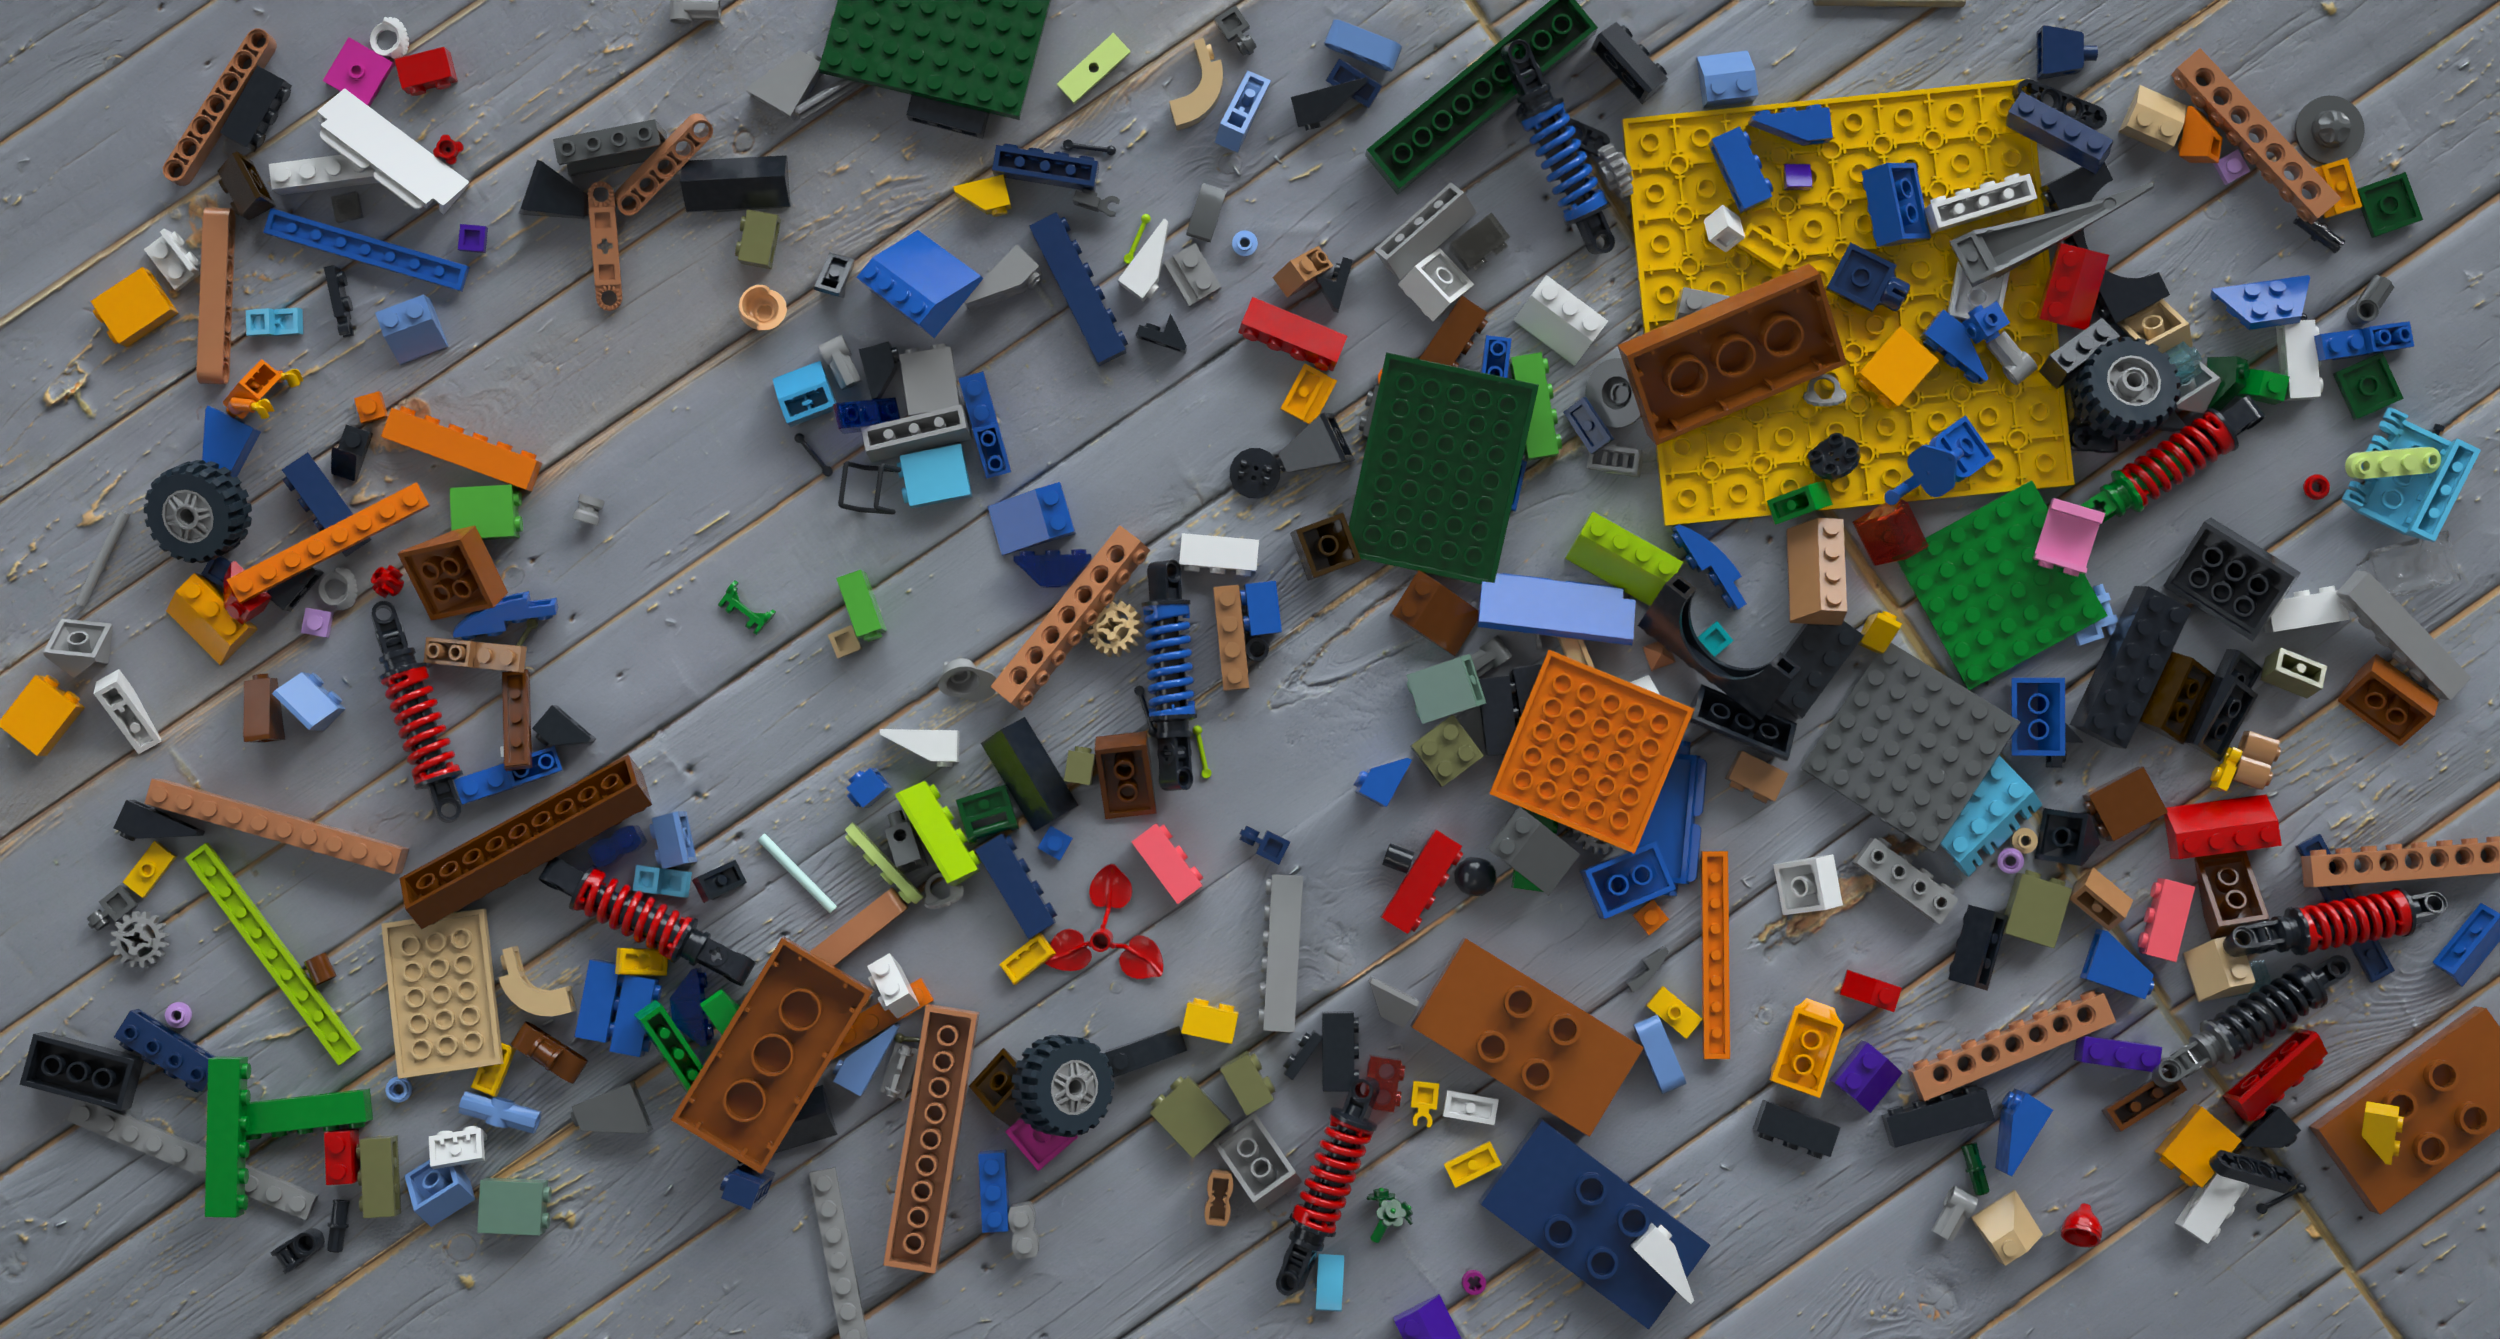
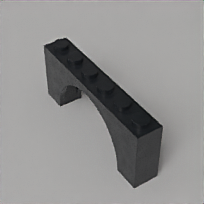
M2105 162L2097 174L2080 166L2040 187L2042 191L2041 199L2045 206L2050 207L2052 212L2091 202L2096 193L2112 181L2113 178ZM2084 229L2063 240L2064 244L2088 249ZM2105 269L2096 300L2099 306L2097 311L2100 318H2103L2108 324H2115L2169 296L2170 293L2159 272L2151 273L2141 278H2127L2115 275Z
M1676 573L1665 583L1637 626L1643 629L1647 635L1665 646L1668 651L1682 659L1689 667L1704 676L1708 682L1726 693L1730 699L1743 706L1751 715L1762 720L1777 703L1801 667L1781 652L1769 663L1755 668L1731 666L1714 657L1699 641L1691 621V602L1697 588Z

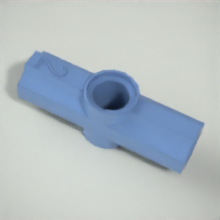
M465 1091L459 1104V1113L486 1120L485 1123L501 1128L511 1127L534 1134L541 1120V1111L516 1105L514 1101L502 1097L492 1096L491 1098Z

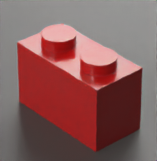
M445 47L394 59L401 88L412 96L425 94L426 90L435 87L438 90L451 87V83L458 82L451 52Z
M359 1128L339 1129L324 1133L326 1185L353 1184L358 1182L360 1160L357 1159L356 1148L357 1144H359Z

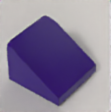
M1784 164V190H1810L1812 188L1810 164Z

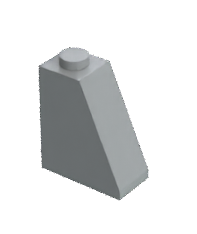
M799 50L749 85L746 91L754 99L794 121L797 117L795 107L807 100L821 76V73H819L821 58L810 51L805 54Z

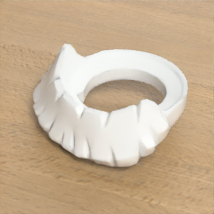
M384 17L383 22L372 30L370 44L372 49L379 55L390 56L396 59L407 54L409 37L402 22L397 18ZM385 30L395 32L397 35V42L388 50L380 49L377 44L379 34Z

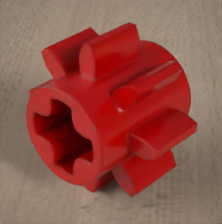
M389 565L387 569L379 567L371 577V583L374 584L372 589L384 599L388 594L396 596L404 586V581L401 579L403 574L392 565Z

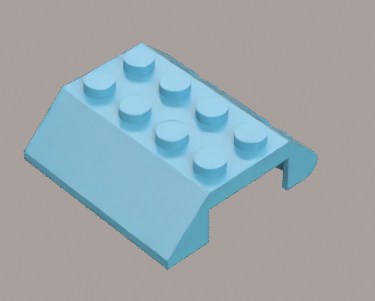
M2387 408L2383 416L2385 421H2381L2378 427L2388 437L2385 439L2382 436L2374 435L2371 440L2373 444H2369L2365 452L2433 447L2441 455V464L2433 473L2363 479L2365 481L2364 485L2357 481H2350L2348 487L2351 490L2346 489L2341 500L2355 512L2403 535L2435 542L2481 449L2459 439L2451 442L2406 421L2409 415L2393 408Z
M1999 755L1940 845L1954 859L1953 863L1969 877L1976 870L1972 861L1979 867L1984 863L1977 851L1982 847V850L1991 856L1995 852L1992 845L1998 849L2014 834L2011 828L2015 831L2020 828L2014 815L2019 813L2028 820L2032 816L2030 811L2035 813L2042 807V803L2032 788Z

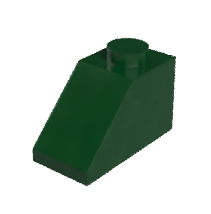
M2238 356L2207 357V368L2221 379V383L2207 409L2213 408L2220 412L2246 386V379L2250 374L2248 360Z

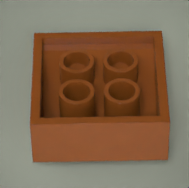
M475 525L450 531L398 553L431 621L494 608L508 593Z

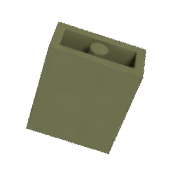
M2026 870L2025 874L2016 873L2004 915L2008 916L2004 934L2045 947L2055 948L2072 889L2065 887V881L2050 878V881L2040 879L2041 874Z
M1189 1075L1184 1079L1179 1076L1169 1086L1172 1091L1168 1095L1164 1096L1161 1094L1151 1103L1153 1109L1150 1111V1114L1194 1158L1231 1123V1120Z

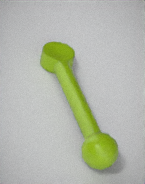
M1144 214L1141 217L1142 223L1131 249L1124 256L1126 264H1130L1134 259L1133 255L1145 226L1151 221V217L1148 214Z
M1196 725L1193 727L1192 732L1196 735L1203 767L1201 774L1204 778H1209L1212 772L1208 768L1201 738L1202 727Z

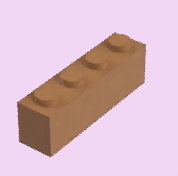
M1239 585L1213 587L1223 690L1249 689Z

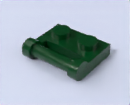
M1005 784L956 800L969 844L977 842V839L1011 829V831L1019 829ZM1006 812V820L974 829L972 826L974 821Z

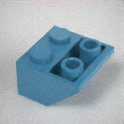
M821 361L772 379L778 402L786 423L790 427L839 409Z

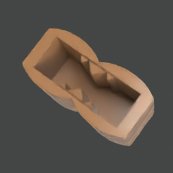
M2244 731L2238 745V749L2242 750L2243 753L2235 766L2237 769L2232 781L2259 790H2263L2265 786H2268L2273 775L2270 771L2273 761L2276 762L2281 752V748L2278 747L2279 740L2252 731Z
M1212 1169L1207 1183L1209 1197L1205 1204V1221L1207 1225L1226 1226L1231 1213L1229 1198L1233 1191V1175L1229 1170Z

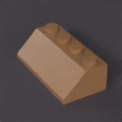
M1816 518L1788 528L1786 535L1790 623L1842 625L1847 613L1843 519Z

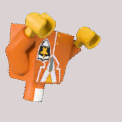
M261 359L238 382L223 401L224 406L227 407L226 412L233 418L239 417L244 419L249 413L257 411L261 419L269 418L268 412H274L275 410L269 400L263 398L276 383H283L284 380H287L290 388L299 386L300 382L304 381L298 369H291L284 373L282 370L273 369Z

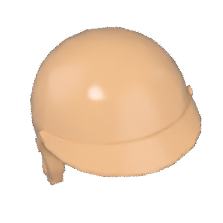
M754 285L743 293L738 310L742 321L746 325L760 331L777 327L784 320L787 307L784 298L779 293L770 290L769 287L764 285Z

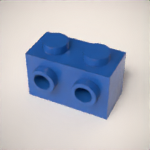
M1276 581L1245 584L1243 586L1244 590H1240L1241 606L1246 605L1247 616H1243L1244 632L1249 631V637L1281 633Z
M869 768L866 772H857L848 780L851 784L846 787L850 792L847 795L850 801L856 807L862 806V808H869L892 789L891 785L876 768Z

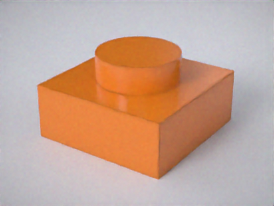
M377 391L354 398L361 423L365 424L388 417L382 392Z
M1653 899L1632 914L1647 935L1652 934L1669 920Z

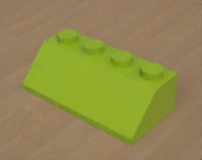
M1595 512L1589 514L1565 557L1566 560L1612 586L1623 588V592L1648 606H1651L1665 583L1679 571L1683 564V561Z
M923 781L895 794L947 884L955 887L980 872L977 866L981 863L974 850L968 851L964 844L968 841L961 828L956 830L951 821L955 818L947 806L942 807L938 799L942 796L934 784L929 785L926 781Z

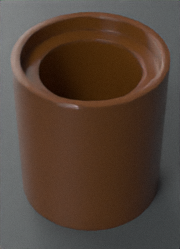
M326 952L304 962L315 986L337 976Z

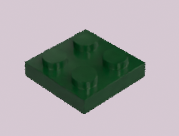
M2406 172L2357 189L2362 204L2361 211L2371 238L2423 220Z
M2383 352L2333 373L2353 420L2404 399Z

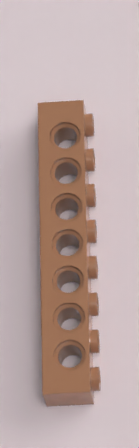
M2201 48L2194 52L2171 74L2177 87L2181 90H2186L2191 96L2193 104L2200 109L2202 108L2209 115L2210 122L2214 126L2220 127L2226 133L2227 140L2244 152V158L2250 164H2255L2258 167L2265 181L2270 184L2273 183L2279 190L2281 198L2288 203L2290 202L2297 209L2296 212L2302 220L2313 224L2341 199ZM2196 77L2203 78L2206 81V86H2200L2196 82ZM2213 96L2221 97L2224 105L2216 104ZM2231 115L2239 116L2241 124L2234 123ZM2249 133L2257 135L2259 142H2252L2249 139ZM2266 152H2272L2276 156V161H2270L2266 156ZM2284 171H2290L2294 176V180H2288L2284 176ZM2303 189L2311 193V199L2303 197Z
M1119 525L990 687L1020 711L1025 706H1028L1038 690L1048 682L1054 670L1064 662L1070 650L1080 642L1082 635L1090 625L1097 621L1098 615L1106 605L1113 601L1115 594L1122 585L1129 581L1131 574L1138 565L1145 561L1150 549Z
M2500 836L2486 837L2487 842L2478 843V838L2461 839V844L2453 845L2452 840L2436 841V846L2429 847L2427 842L2411 843V848L2403 849L2402 844L2386 845V850H2377V846L2360 847L2361 852H2352L2351 848L2335 849L2336 854H2326V849L2311 850L2310 856H2301L2304 887H2323L2500 873ZM2482 850H2485L2487 854L2484 862L2480 856ZM2457 852H2460L2462 857L2459 864L2455 859ZM2432 853L2436 856V864L2434 866L2430 862ZM2407 855L2411 858V865L2409 868L2405 864V858ZM2382 857L2386 860V867L2384 869L2379 864ZM2356 859L2361 863V868L2358 872L2354 867ZM2331 861L2336 865V870L2333 874L2329 870V863Z
M2095 990L2086 991L2079 995L2081 998L2074 1002H2071L2070 999L2056 1004L2057 1009L2047 1012V1009L2032 1014L2033 1018L2024 1022L2023 1019L2009 1023V1028L2001 1032L1999 1029L1989 1031L1984 1034V1039L1977 1042L1975 1039H1971L1961 1043L1962 1048L1955 1051L1946 1049L1936 1054L1938 1058L1930 1061L1925 1058L1913 1063V1068L1907 1071L1919 1099L1923 1101L1929 1100L2116 1023L2105 994L2101 992L2095 993ZM2084 1007L2087 1011V1016L2083 1021H2079L2077 1012L2080 1008ZM2060 1017L2063 1020V1027L2059 1031H2055L2053 1022L2056 1018ZM2037 1027L2039 1037L2032 1041L2029 1037V1032L2032 1028ZM2013 1037L2016 1045L2014 1049L2008 1051L2005 1047V1042L2008 1038ZM1985 1047H1990L1992 1055L1990 1059L1984 1061L1981 1057V1052ZM1961 1057H1966L1968 1060V1066L1964 1070H1959L1957 1062ZM1941 1066L1944 1069V1076L1940 1080H1935L1933 1072L1937 1067Z

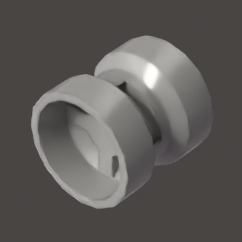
M579 494L578 503L580 505L574 511L573 519L598 526L600 519L598 511L603 509L605 501Z

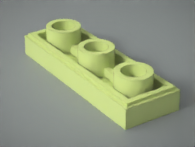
M1112 33L1061 79L1057 86L1073 104H1076L1129 56L1131 51ZM1092 66H1097L1099 68L1098 71L1095 73L1090 72L1089 69Z

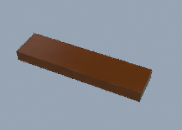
M524 669V673L502 672L504 769L506 771L532 768L530 672L528 669Z

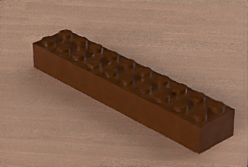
M628 754L400 877L405 910L418 926L424 929L429 925L437 923L449 914L459 911L462 907L473 901L483 898L486 894L497 888L507 885L510 881L521 875L528 874L531 870L545 862H550L558 855L574 849L582 842L598 836L606 829L620 824L630 816L644 811L652 805L644 775Z

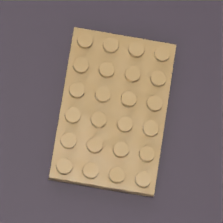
M486 909L451 913L424 929H421L414 919L382 923L398 1079L504 1064Z

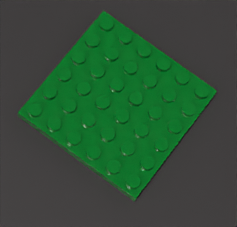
M2032 480L1893 555L1968 690L2108 616L2085 574L2079 573L2078 577L2063 573L2064 568L2055 565L2053 569L2038 566V560L2033 559L2048 508Z

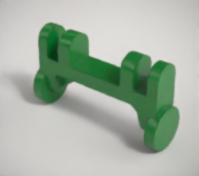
M734 580L727 588L726 594L718 606L722 608L728 601L730 604L725 611L730 614L736 607L750 618L745 627L750 630L755 623L758 624L753 632L758 635L763 627L774 617L776 611L772 609L766 613L752 612L740 602L737 593L738 582Z

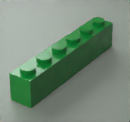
M216 1056L208 1059L205 1217L236 1218L243 1215L248 1207V1196L245 1195V1184L248 1183L249 1171L245 1167L246 1158L249 1156L250 1150L249 1143L246 1142V1132L250 1128L247 1105L250 1104L251 1099L250 1090H247V1080L251 1076V1065L248 1063V1057Z
M370 1088L250 1102L247 1105L250 1128L246 1132V1140L260 1139L264 1133H271V1137L288 1135L287 1131L297 1130V1134L313 1133V1128L323 1127V1131L339 1130V1125L349 1124V1128L365 1127V1122L373 1120Z

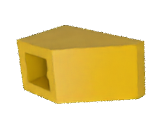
M1886 611L1869 615L1861 630V634L1864 636L1858 645L1875 653L1882 654L1899 631L1902 623L1896 621L1897 616Z
M2367 1101L2362 1137L2385 1164L2391 1165L2392 1157H2398L2400 1141L2395 1140L2396 1132L2402 1133L2404 1117L2398 1116L2400 1107Z

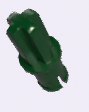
M1977 1142L1961 1146L1967 1166L1965 1171L1970 1175L1975 1195L1981 1196L1989 1193L1990 1189L1984 1172L1986 1166L1983 1165L1980 1158Z

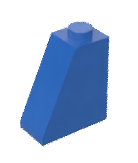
M207 406L205 409L202 460L206 463L210 461L218 463L219 469L226 467L232 472L230 475L233 478L238 477L261 431L216 408Z
M2096 929L2080 978L2137 998L2146 999L2147 995H2150L2153 990L2154 981L2152 979L2154 975L2108 931Z

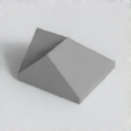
M2188 354L2174 363L2178 369L2175 375L2181 378V386L2179 388L2181 396L2177 402L2176 409L2205 413L2221 383V379L2193 355Z
M61 618L43 651V655L75 678L94 662L109 663L113 626L110 623Z
M1370 976L1368 981L1379 1015L1405 1028L1419 1001Z

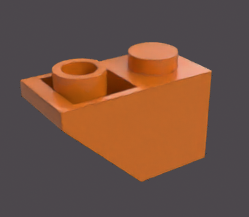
M2188 106L2183 125L2182 139L2178 144L2179 156L2189 163H2219L2222 136L2204 113L2193 106Z

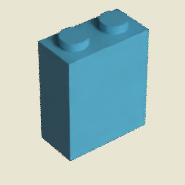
M961 444L900 455L901 462L897 463V467L901 468V472H898L900 478L904 477L906 486L902 488L904 503H909L911 508L972 497L964 450Z

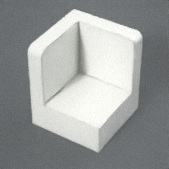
M1724 205L1704 220L1708 240L1724 252L1729 251L1745 238L1740 217Z

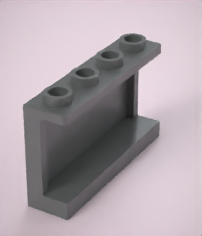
M656 119L556 138L553 139L557 163L559 165L567 164L568 175L576 176L645 162L667 139V133Z

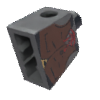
M899 810L888 814L891 827L886 828L885 833L896 868L903 874L928 866L918 834L912 823L905 821L903 811ZM906 835V838L903 841H900V838Z

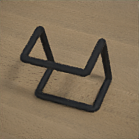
M846 461L843 464L838 500L839 507L856 512L894 515L896 513L894 509L879 506L883 472H901V468L884 463L879 466H870ZM848 466L861 470L878 471L874 508L857 507L843 503Z

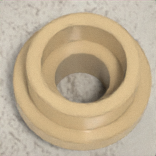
M2020 828L2011 837L2013 848L2019 850L2022 854L2032 852L2038 843L2037 835L2029 828ZM2023 836L2029 838V843L2026 846L2021 843Z

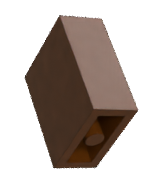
M2144 766L2135 767L2082 795L2085 800L2083 806L2086 812L2091 816L2093 815L2097 822L2095 828L2102 839L2105 838L2106 841H2115L2168 813Z

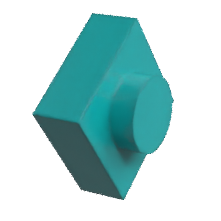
M1718 621L1714 622L1698 636L1701 644L1714 657L1734 641Z

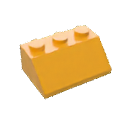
M193 573L175 591L166 609V612L221 666L258 630L251 621L241 625L236 619L232 618L224 608V594L209 579L198 573Z

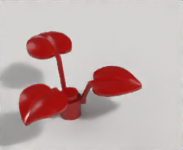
M1115 864L1103 867L1095 875L1089 889L1092 903L1098 907L1106 906L1100 928L1093 933L1090 941L1087 942L1084 941L1082 933L1077 930L1064 929L1058 932L1050 944L1056 954L1045 962L1046 965L1062 971H1077L1085 968L1092 959V953L1087 946L1092 947L1097 952H1104L1109 947L1112 949L1123 948L1125 951L1121 953L1119 963L1126 975L1135 979L1162 976L1163 957L1159 947L1152 939L1136 935L1130 940L1129 946L1122 943H1114L1112 932L1106 929L1111 906L1114 908L1124 907L1130 901L1133 892L1130 880Z

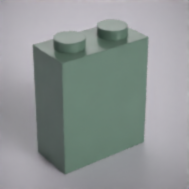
M1470 654L1406 675L1408 690L1413 695L1416 703L1415 712L1418 718L1421 719L1422 724L1486 704Z
M489 1177L480 1180L477 1233L538 1236L545 1233L546 1229L550 1226V1213L546 1212L547 1203H550L552 1195L551 1187H548V1180Z

